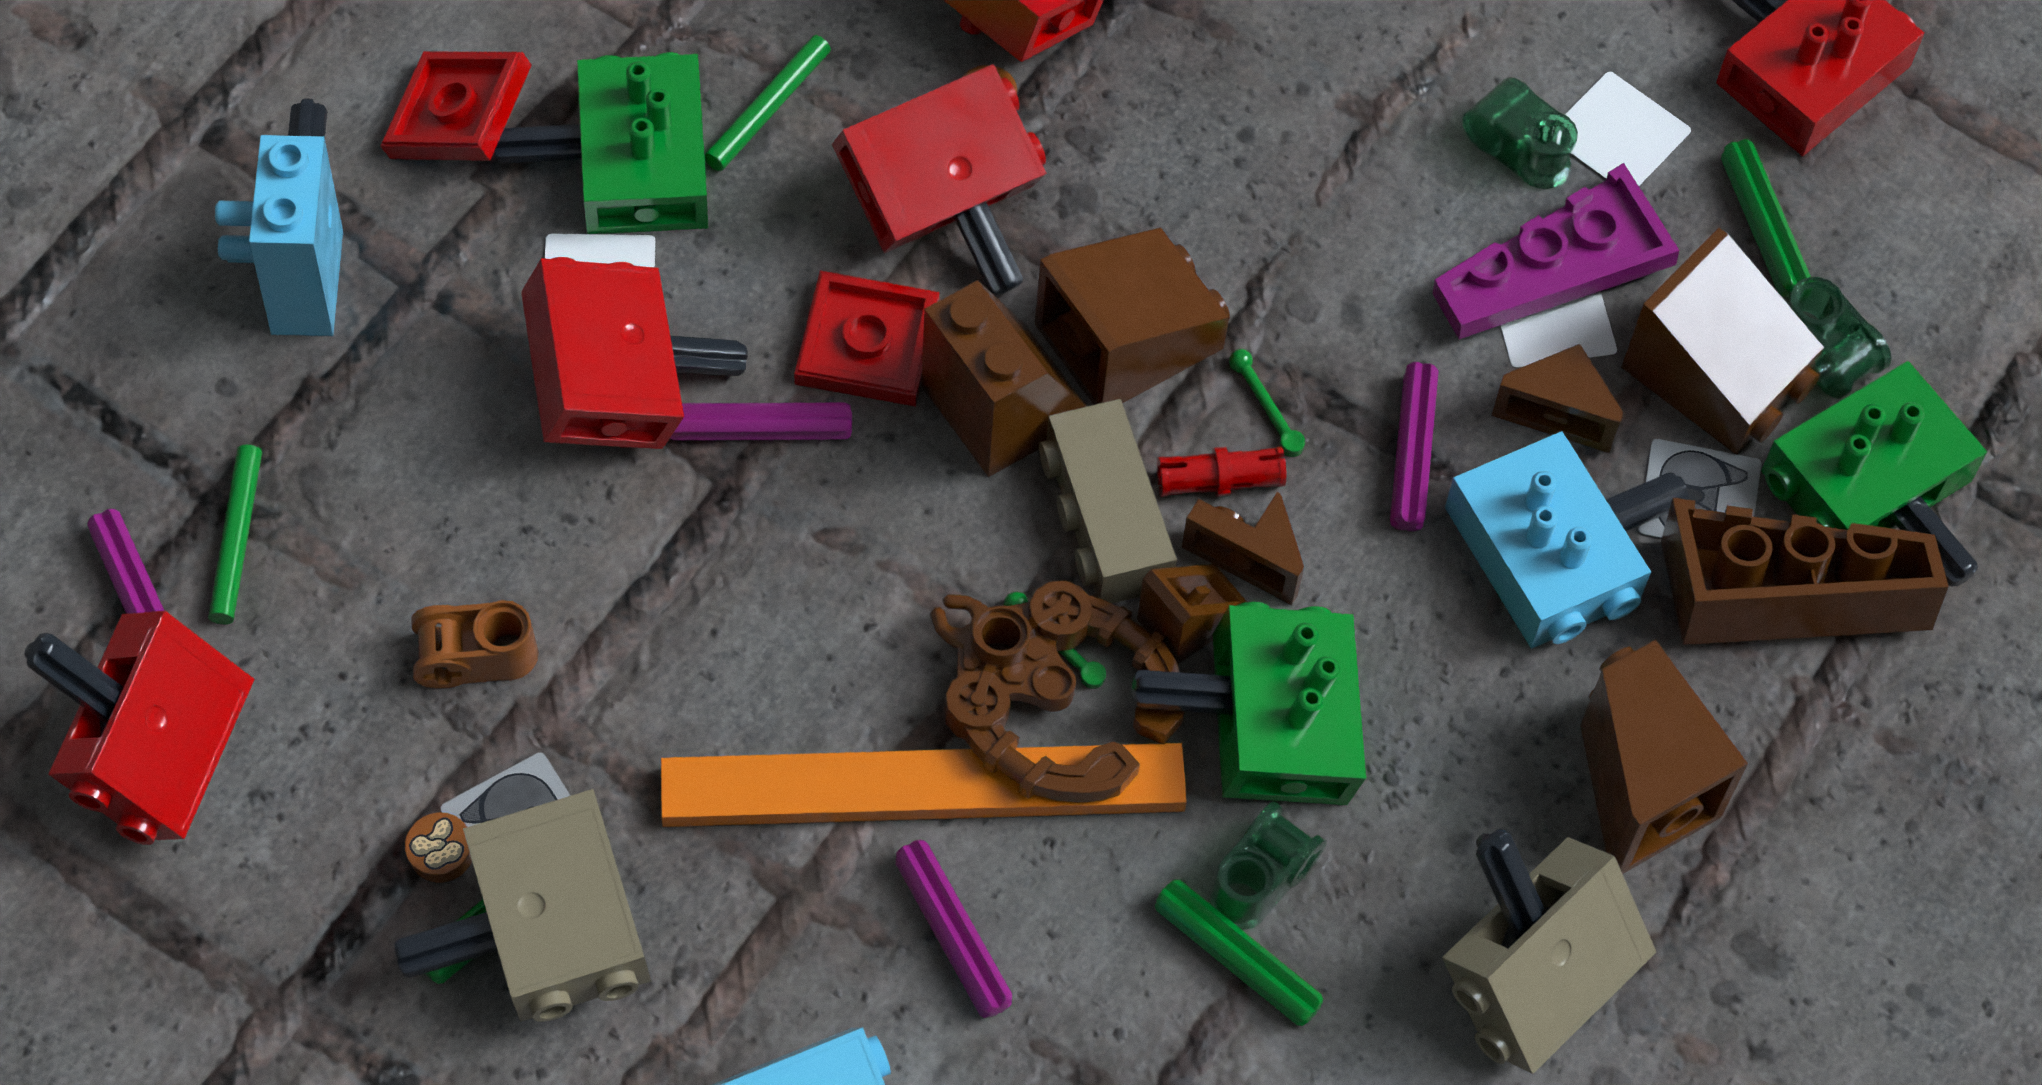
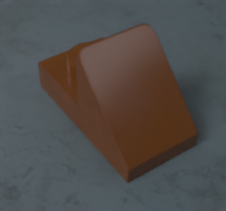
M1279 492L1275 494L1255 527L1246 524L1239 514L1223 506L1214 507L1200 499L1197 500L1186 517L1181 547L1292 606L1298 596L1304 564L1281 494Z

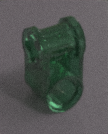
M1512 77L1503 79L1465 112L1462 122L1470 140L1480 150L1491 154L1519 175L1525 183L1539 189H1551L1560 186L1568 178L1571 168L1569 154L1575 148L1578 137L1576 125L1568 116L1560 113L1538 97L1524 82ZM1559 131H1561L1562 133L1559 144H1557ZM1535 156H1537L1536 168L1533 169Z
M1808 277L1800 280L1793 287L1786 303L1824 347L1814 371L1820 374L1817 385L1827 395L1834 399H1841L1852 391L1853 383L1870 372L1881 373L1891 365V351L1885 338L1873 325L1869 324L1833 282L1822 277ZM1802 311L1809 312L1816 316L1818 319L1810 318L1807 315H1805Z
M1271 802L1260 812L1242 839L1223 858L1218 867L1211 892L1210 904L1242 930L1251 929L1260 924L1291 888L1299 884L1309 873L1327 845V840L1322 836L1316 835L1311 837L1282 815L1283 807L1276 802ZM1235 883L1247 884L1257 894L1242 896L1234 892L1229 885Z

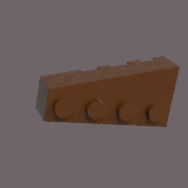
M1672 497L1661 545L1683 645L1933 630L1949 587L1934 534L1851 523L1849 529L1844 530L1824 527L1816 523L1817 518L1793 514L1791 515L1790 522L1752 517L1753 509L1727 505L1724 513L1696 509L1694 500Z

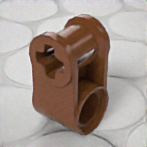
M500 600L492 603L460 606L433 605L419 609L412 615L411 629L418 635L419 660L413 665V679L424 687L451 688L467 683L498 680L512 681L522 678L531 672L538 661L539 650L529 613L523 606L513 601ZM516 635L519 637L511 645H493L502 636Z

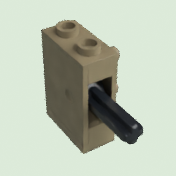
M593 789L463 828L487 912L407 936L395 942L397 962L402 974L407 978L498 951L510 995L520 1022L532 1018L538 1022L555 1020L568 1014L574 1005L596 998L603 1001L619 1000L633 994L639 985L651 981Z
M1498 829L1492 834L1483 833L1476 840L1478 847L1476 857L1498 904L1456 943L1442 959L1454 982L1452 993L1459 1004L1468 1011L1477 1030L1475 1041L1480 1049L1496 1063L1504 1064L1507 1061L1534 1074L1656 953V949L1615 856L1567 837L1529 874L1511 834L1505 830Z

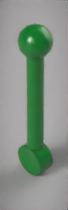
M1236 349L1229 357L1230 367L1235 372L1242 373L1281 436L1279 447L1283 448L1284 455L1288 457L1299 456L1302 454L1305 446L1304 435L1297 430H1291L1252 368L1253 359L1251 353L1245 349Z
M1013 591L1006 596L1003 604L1004 606L1027 603L1028 599L1025 594ZM1074 648L1072 650L1058 651L1081 672L1080 679L1084 686L1090 689H1097L1105 683L1106 669L1102 664L1095 661H1086Z

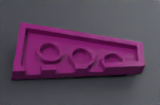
M1622 163L1609 171L1606 180L1590 190L1585 186L1567 197L1565 206L1544 219L1538 215L1520 226L1519 234L1502 245L1494 242L1436 278L1432 294L1458 339H1462L1675 266L1680 250L1625 163Z

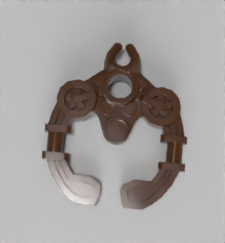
M1068 581L1048 582L1035 591L1030 602L1011 606L988 607L980 600L970 596L947 594L942 600L947 609L966 610L972 618L968 625L957 628L948 624L945 611L941 607H935L930 612L935 631L946 643L957 649V678L952 681L946 693L944 706L946 725L957 737L967 742L972 751L983 762L985 769L991 773L1000 770L1018 783V792L1027 799L1036 795L1056 801L1093 802L1119 796L1138 775L1140 763L1122 744L1113 741L1095 747L1078 766L1056 764L1047 756L1042 757L1035 764L1015 750L1019 744L1020 737L1012 731L1006 732L1004 729L1009 717L1010 701H1023L1050 712H1057L1067 708L1074 697L1076 677L1057 651L1072 650L1083 643L1087 635L1097 638V642L1104 647H1109L1114 640L1123 644L1135 653L1132 666L1139 671L1150 670L1180 673L1176 660L1166 646L1167 636L1159 630L1153 634L1131 620L1132 612L1124 606L1118 607L1103 599L1090 596L1081 586ZM1000 643L1011 649L999 651L990 648L988 645ZM1136 706L1133 728L1139 735L1164 745L1181 726L1184 711L1141 709Z

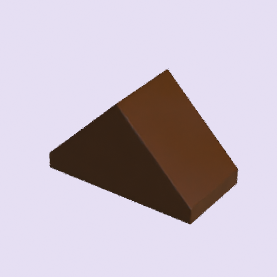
M1577 344L1504 374L1491 416L1550 435L1562 431L1569 441L1610 453L1623 411L1581 344Z
M1215 564L1151 569L1143 578L1137 620L1150 633L1153 634L1159 630L1167 636L1166 646L1178 665L1213 641L1212 634L1229 605L1236 606L1247 601Z

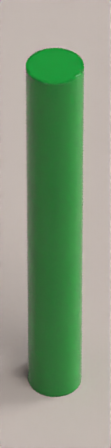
M813 35L707 151L704 157L710 167L716 171H723L831 52V47L824 38Z
M246 444L237 447L208 619L216 624L228 625L234 622L262 457V450L253 445Z

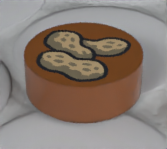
M432 813L419 819L410 828L405 841L406 855L414 871L423 879L435 883L449 882L460 877L470 867L472 859L463 828H467V826L460 818L449 813Z

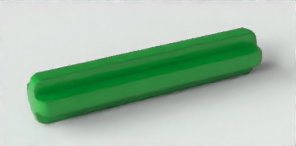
M1748 139L1728 143L1724 147L1721 160L1778 294L1786 299L1801 296L1808 291L1812 278L1757 150Z
M1174 879L1159 893L1155 904L1157 912L1298 1026H1304L1317 1014L1323 1002L1320 992L1183 881Z

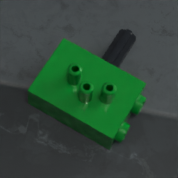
M666 52L656 56L623 58L605 55L596 59L577 60L580 125L504 128L495 148L494 156L496 162L501 164L582 160L587 234L709 228L698 54L680 55L678 53Z
M1906 361L1773 441L1761 472L1765 475L1766 483L1771 492L1779 500L1786 501L1797 515L1817 518L1816 523L1824 527L1848 530L1851 523L1891 529L1898 527L1900 530L1934 534L1948 586L1958 587L1965 583L1978 570V564L1930 507L1971 483L1987 454V450L1909 361Z
M1245 602L1236 606L1229 605L1212 634L1215 675L1140 670L1135 673L1131 694L1132 701H1134L1135 706L1138 708L1217 714L1222 797L1348 805L1366 780L1353 614L1331 613L1329 609L1319 606L1287 610L1270 608L1267 604L1261 602Z

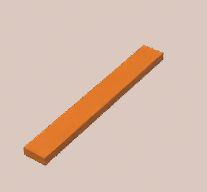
M1182 743L1123 745L1140 763L1138 775L1119 796L1093 802L1056 801L1036 795L1027 799L1018 792L1019 784L1000 770L991 773L985 769L983 762L972 749L661 758L662 827L1185 812L1187 800ZM1101 745L1016 748L1015 750L1035 764L1042 757L1047 756L1056 764L1078 766L1095 747Z

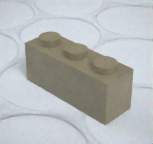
M1118 399L1049 415L1046 441L1039 442L1040 460L1046 477L1048 479L1056 477L1062 494L1057 495L1058 514L1064 531L1074 530L1080 547L1075 549V562L1083 586L1093 585L1096 597L1112 604L1140 597L1145 575L1151 569L1176 567L1177 558L1122 401Z

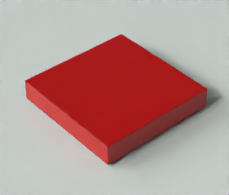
M423 51L380 147L390 159L490 161L532 64L523 52Z
M820 270L794 373L795 385L916 407L922 378L924 309L940 301V292Z

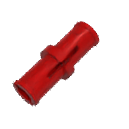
M1227 447L1212 448V453L1157 457L1158 485H1161L1159 486V494L1161 497L1182 493L1215 491L1216 497L1230 496V490L1253 487H1283L1286 485L1287 478L1286 460L1281 458L1284 457V450L1282 447H1274L1254 451L1228 452Z

